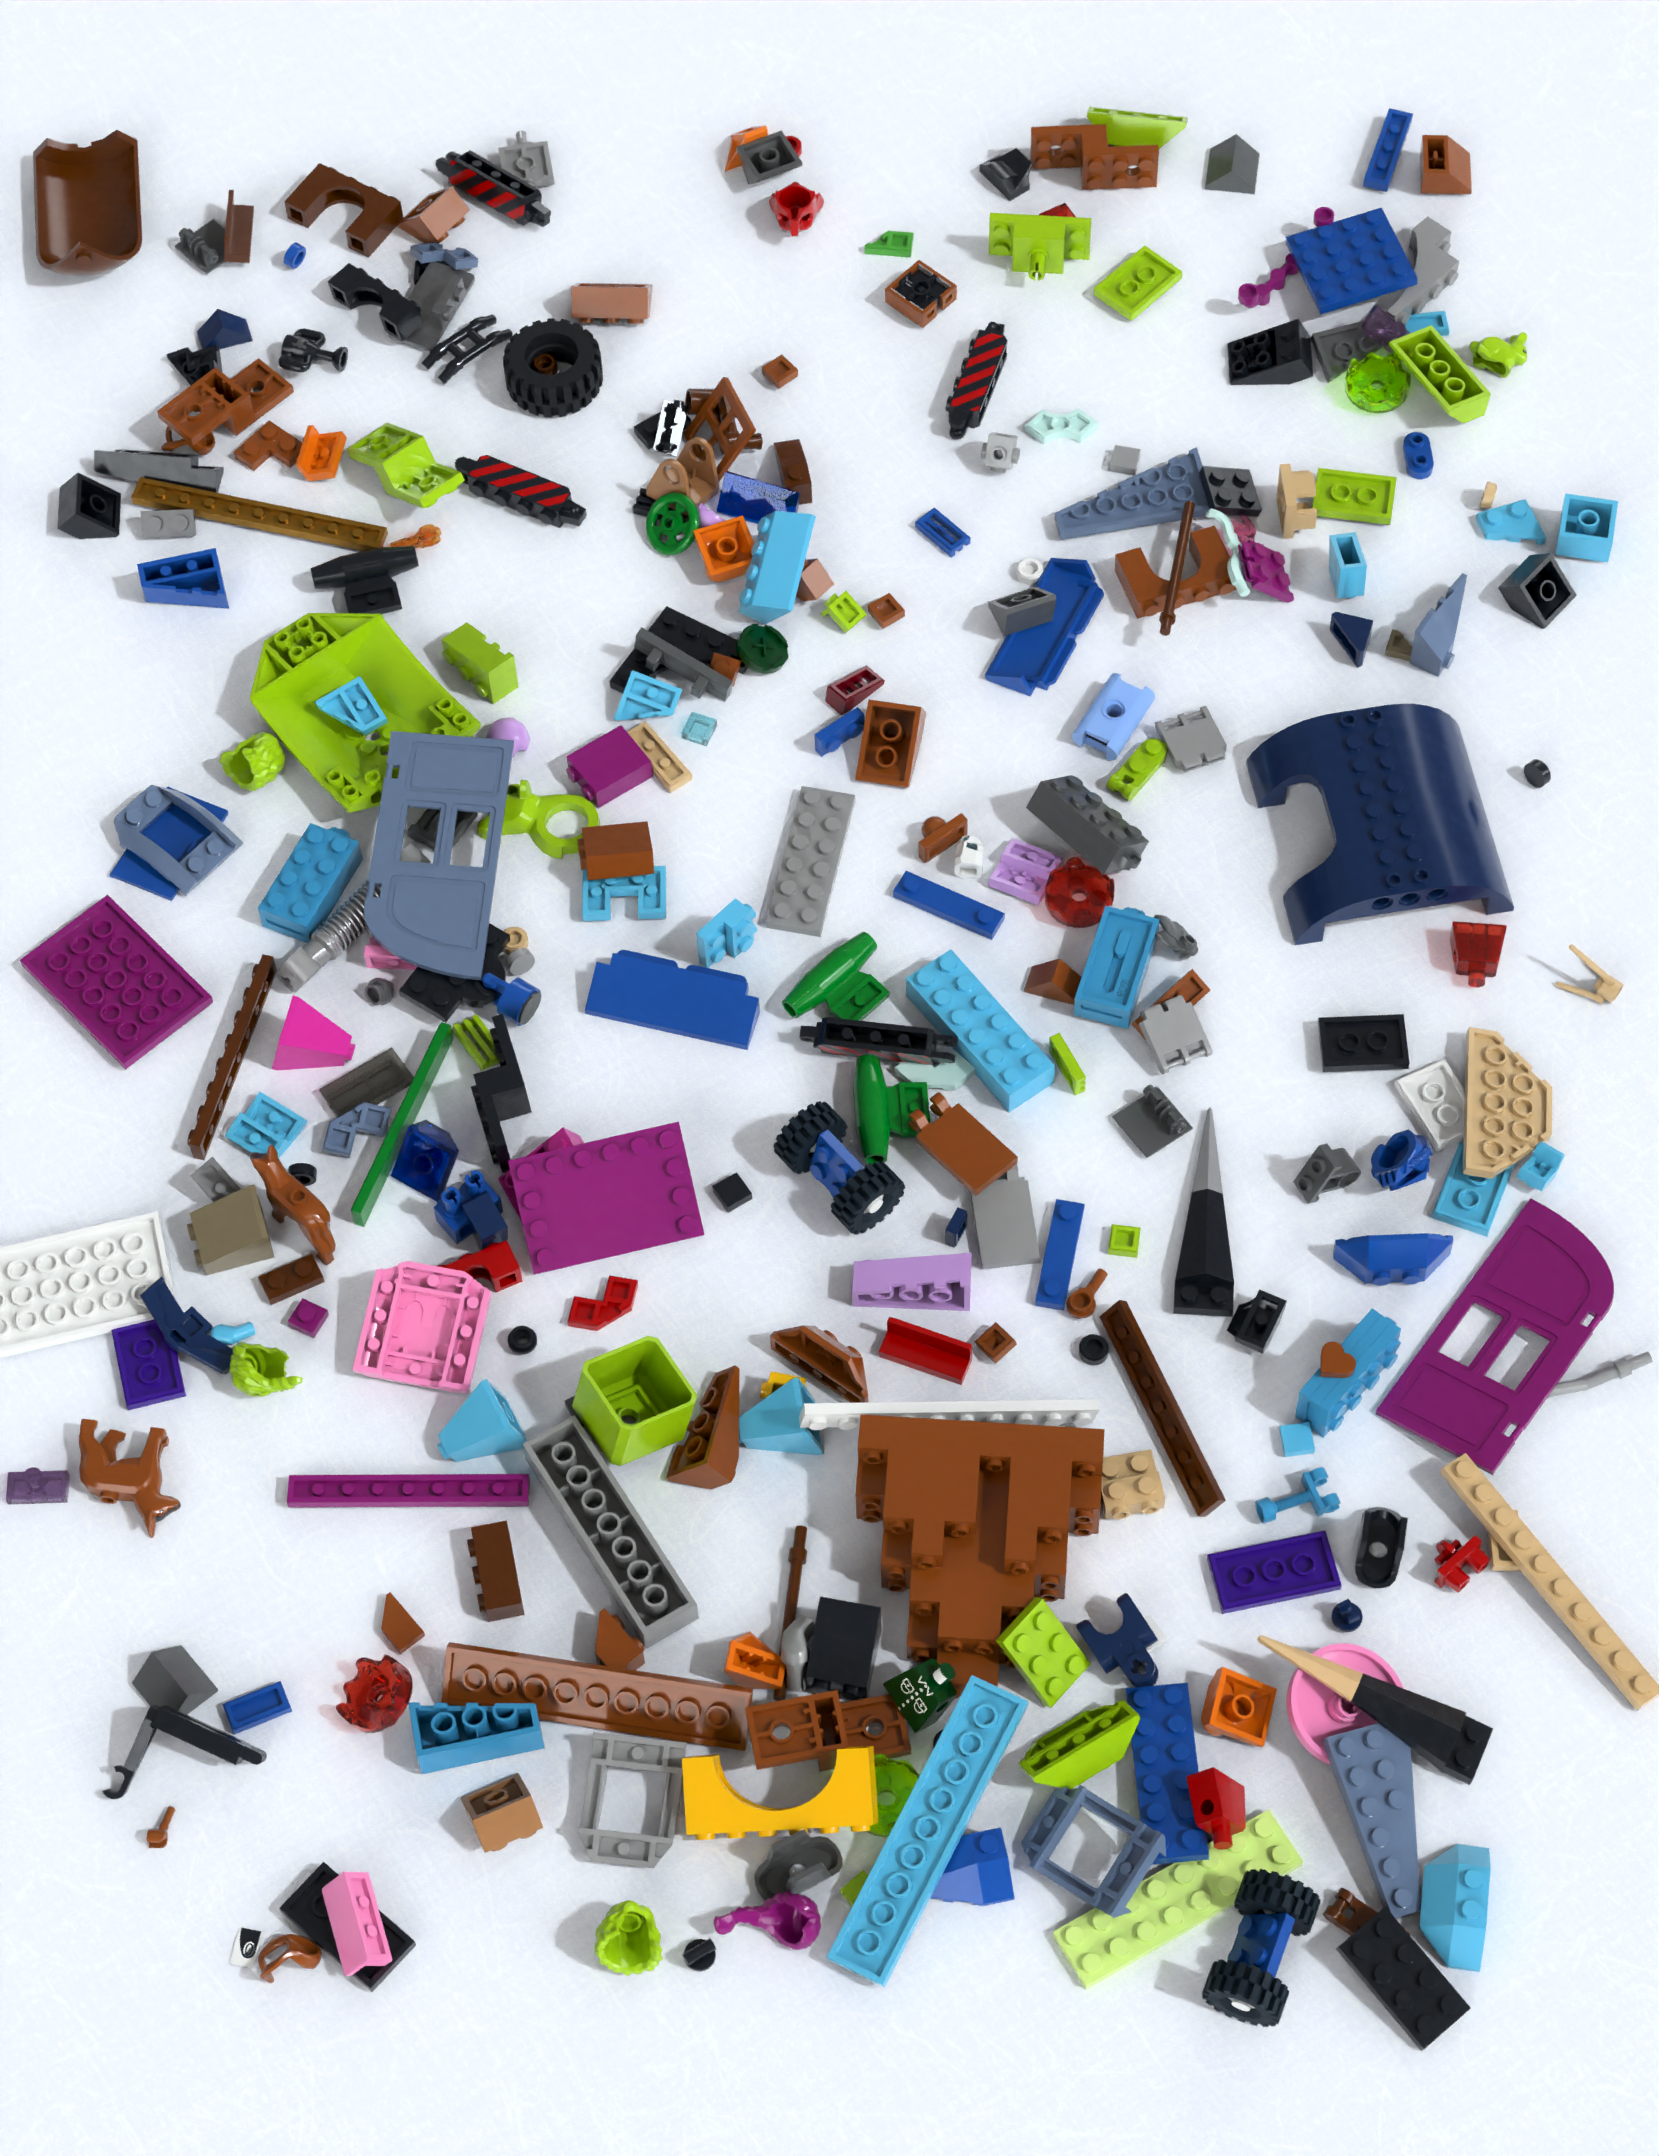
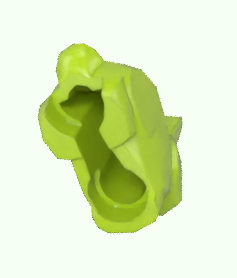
M1522 332L1519 335H1513L1510 337L1509 343L1498 337H1486L1479 342L1472 341L1469 349L1473 354V365L1483 370L1487 368L1506 378L1515 365L1522 366L1527 361V350L1524 346L1527 334Z

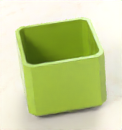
M646 1336L585 1361L572 1407L609 1463L622 1466L683 1440L697 1394L660 1340L655 1337ZM627 1415L633 1417L636 1422L628 1424L621 1417Z

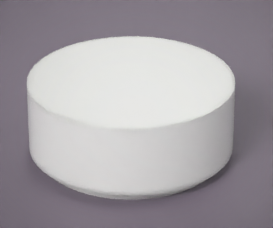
M1034 558L1021 560L1017 564L1016 569L1018 580L1027 585L1036 584L1043 573L1041 562Z

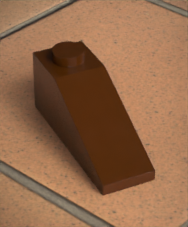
M795 439L774 443L786 506L812 503V484L800 440Z

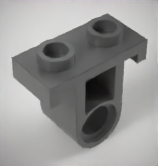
M1323 1144L1317 1147L1293 1183L1307 1203L1310 1204L1319 1200L1318 1195L1321 1193L1349 1186L1359 1178L1361 1170L1346 1149L1338 1148L1332 1150L1328 1144Z

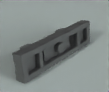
M643 627L636 634L634 648L648 656L645 667L654 672L661 663L694 683L691 694L698 699L701 698L705 691H708L724 702L731 694L732 680Z

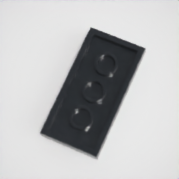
M323 1862L279 1909L283 1915L342 1966L322 1894V1888L339 1875ZM380 1910L379 1913L392 1961L385 1966H364L353 1974L371 1992L381 1984L416 1946L415 1941Z
M1386 1907L1336 1948L1339 1954L1421 2051L1471 2009Z

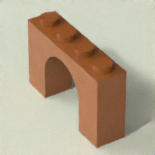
M1215 525L1190 532L1189 551L1199 570L1192 577L1180 581L1175 609L1182 605L1196 601L1201 602L1207 598L1228 594L1231 591L1237 590L1232 585L1228 575L1227 562L1230 556ZM1141 547L1115 554V573L1137 619L1153 616L1158 612L1164 611L1169 580L1160 578L1151 570Z

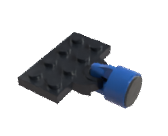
M490 923L482 980L458 978L417 967L399 989L401 997L445 1023L462 1002L475 1008H483L484 1005L492 1003L497 1006V1014H503L504 1018L517 1026H521L533 1017L541 1001L540 989L517 977L510 984L506 982L505 969L497 957L510 942V935Z

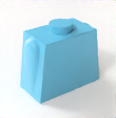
M1356 532L1329 535V573L1337 598L1364 596L1367 564Z

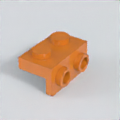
M314 425L307 426L300 453L296 460L297 468L307 481L335 478L347 439L342 431L319 434Z

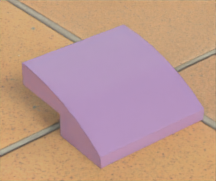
M1012 838L1001 854L1000 863L989 877L988 886L1039 905L1048 891L1063 857Z

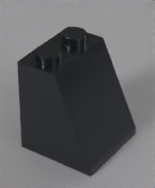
M820 1596L806 1673L807 1688L815 1693L837 1690L838 1694L849 1700L868 1698L882 1632L881 1607Z

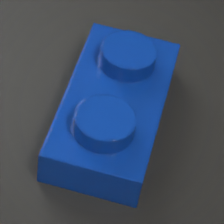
M856 707L814 734L816 752L822 757L829 752L836 751L841 744L850 738L859 736L864 729V713Z

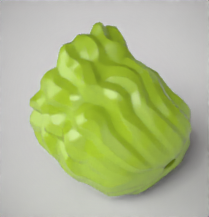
M258 732L247 740L238 743L235 750L222 753L219 762L223 765L225 774L231 777L234 783L238 784L242 789L247 788L249 791H256L259 787L263 788L267 783L275 780L277 774L284 767L285 754L276 737L271 733Z
M630 1900L611 1907L596 1930L595 1954L599 1959V1963L606 1965L607 1969L615 1973L622 1972L626 1976L633 1973L641 1974L644 1970L653 1971L659 1965V1962L662 1961L663 1957L661 1956L662 1948L660 1946L661 1934L656 1927L651 1910L644 1905H638Z

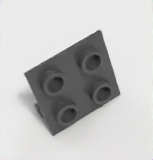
M214 219L194 233L189 228L180 230L181 242L175 245V248L205 274L210 273L224 263L225 228Z
M1152 1085L1144 1088L1143 1093L1145 1095L1112 1116L1146 1158L1193 1129L1159 1087H1153Z

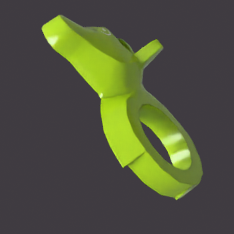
M521 780L520 785L511 784L508 786L502 835L527 833L543 853L550 857L562 859L563 854L578 852L577 839L582 838V833L568 839L555 837L546 828L549 819L561 811L572 810L586 817L588 821L587 827L600 826V820L594 805L584 797L569 794L535 795L531 791L528 780ZM490 813L481 819L477 825L478 836L483 839H487Z

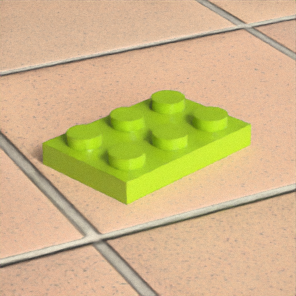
M1144 245L1094 288V296L1130 321H1133L1180 281L1183 271Z
M1318 468L1316 496L1314 497L1312 508L1317 509V516L1390 525L1397 477Z
M1035 1597L996 1639V1642L1043 1705L1050 1708L1091 1665L1046 1602L1039 1597Z

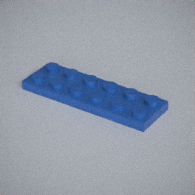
M1188 1683L1126 1688L1127 1704L1140 1716V1721L1131 1739L1140 1821L1165 1835L1166 1857L1159 1853L1152 1865L1209 1860L1206 1831L1199 1828L1195 1823L1186 1777L1199 1772Z

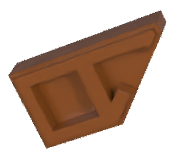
M392 1593L386 1594L381 1630L397 1651L402 1654L422 1639L425 1633Z

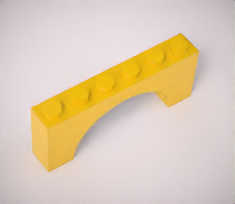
M874 1745L837 1749L835 1769L824 1789L807 1803L789 1808H772L759 1805L738 1793L729 1783L722 1770L719 1754L682 1758L686 1834L696 1835V1840L715 1839V1833H727V1838L746 1837V1832L758 1831V1837L776 1836L777 1830H789V1835H793L803 1829L808 1833V1828H820V1833L839 1832V1827L851 1826V1832L870 1831V1825L879 1822Z

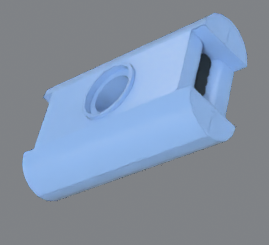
M1111 674L1072 733L1073 741L1080 747L1085 743L1106 753V759L1116 760L1153 703L1155 694L1146 686L1141 690L1122 681L1121 674Z

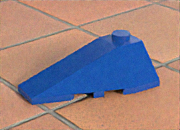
M1001 1827L970 1833L961 1837L931 1898L942 1899L943 1902L950 1903L954 1901L969 1902L977 1906H987L1014 1900L1008 1855Z

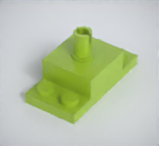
M990 213L989 255L1013 256L1012 271L1029 272L1028 276L1032 280H1035V275L1038 273L1039 281L1044 278L1045 273L1063 274L1064 259L1089 260L1091 218Z

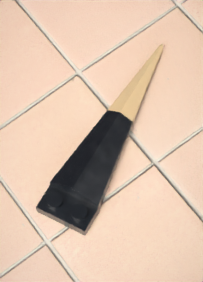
M1263 1635L1258 1636L1257 1640L1259 1643L1351 1702L1400 1738L1441 1772L1469 1785L1473 1781L1493 1728L1466 1716V1712Z

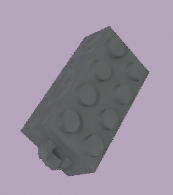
M1072 775L1041 781L1026 806L1032 814L1104 875L1125 869L1137 868L1141 861V854L1149 843L1137 827L1129 825L1122 819V815L1118 811L1109 808L1102 802L1103 800L1098 794L1090 792L1083 786V782L1079 778Z

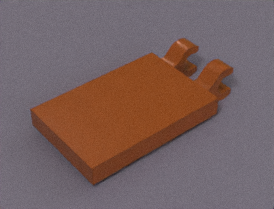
M939 1092L930 1098V1101L933 1103L930 1106L931 1111L940 1117L932 1124L928 1122L926 1116L919 1109L909 1114V1118L912 1120L909 1122V1126L918 1133L916 1135V1143L974 1196L978 1195L1018 1163V1156L959 1103L951 1107L946 1098Z

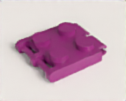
M1250 539L1247 542H1242V546L1238 545L1241 561L1245 563L1242 564L1247 582L1251 583L1252 588L1283 602H1292L1294 596L1289 591L1290 579L1284 570V555Z

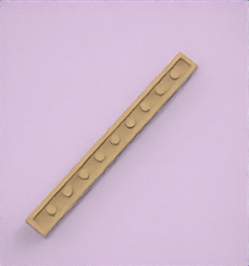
M1464 1453L1444 1466L1440 1472L1441 1475L1636 1711L1659 1696V1685L1469 1456Z

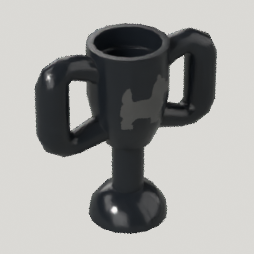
M304 328L297 330L294 335L288 334L285 336L281 357L278 362L279 366L285 370L301 373L309 370L312 362L320 359L332 362L337 371L343 372L347 364L348 349L347 347H339L335 352L322 350L320 348L326 342L325 335L319 331Z

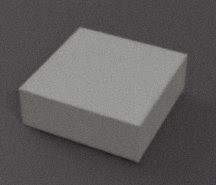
M1115 445L1110 471L1136 475L1141 449Z

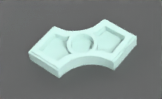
M1080 409L1067 414H1052L1042 410L1025 424V431L1043 444L1056 438H1069L1081 443L1098 428V422Z

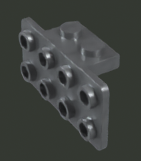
M430 262L408 297L409 301L414 300L421 308L420 314L423 324L406 338L403 343L431 351L439 342L474 284V275L459 269L455 270L438 262ZM388 333L389 338L400 341Z

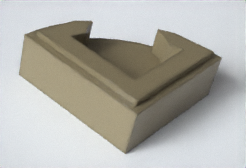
M1392 629L1385 650V656L1410 661L1412 646L1401 632Z

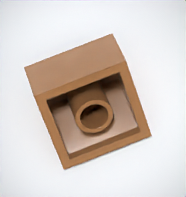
M519 1773L460 1797L478 1841L485 1853L499 1851L506 1847L509 1842L519 1838H529L537 1830L543 1828L532 1796Z

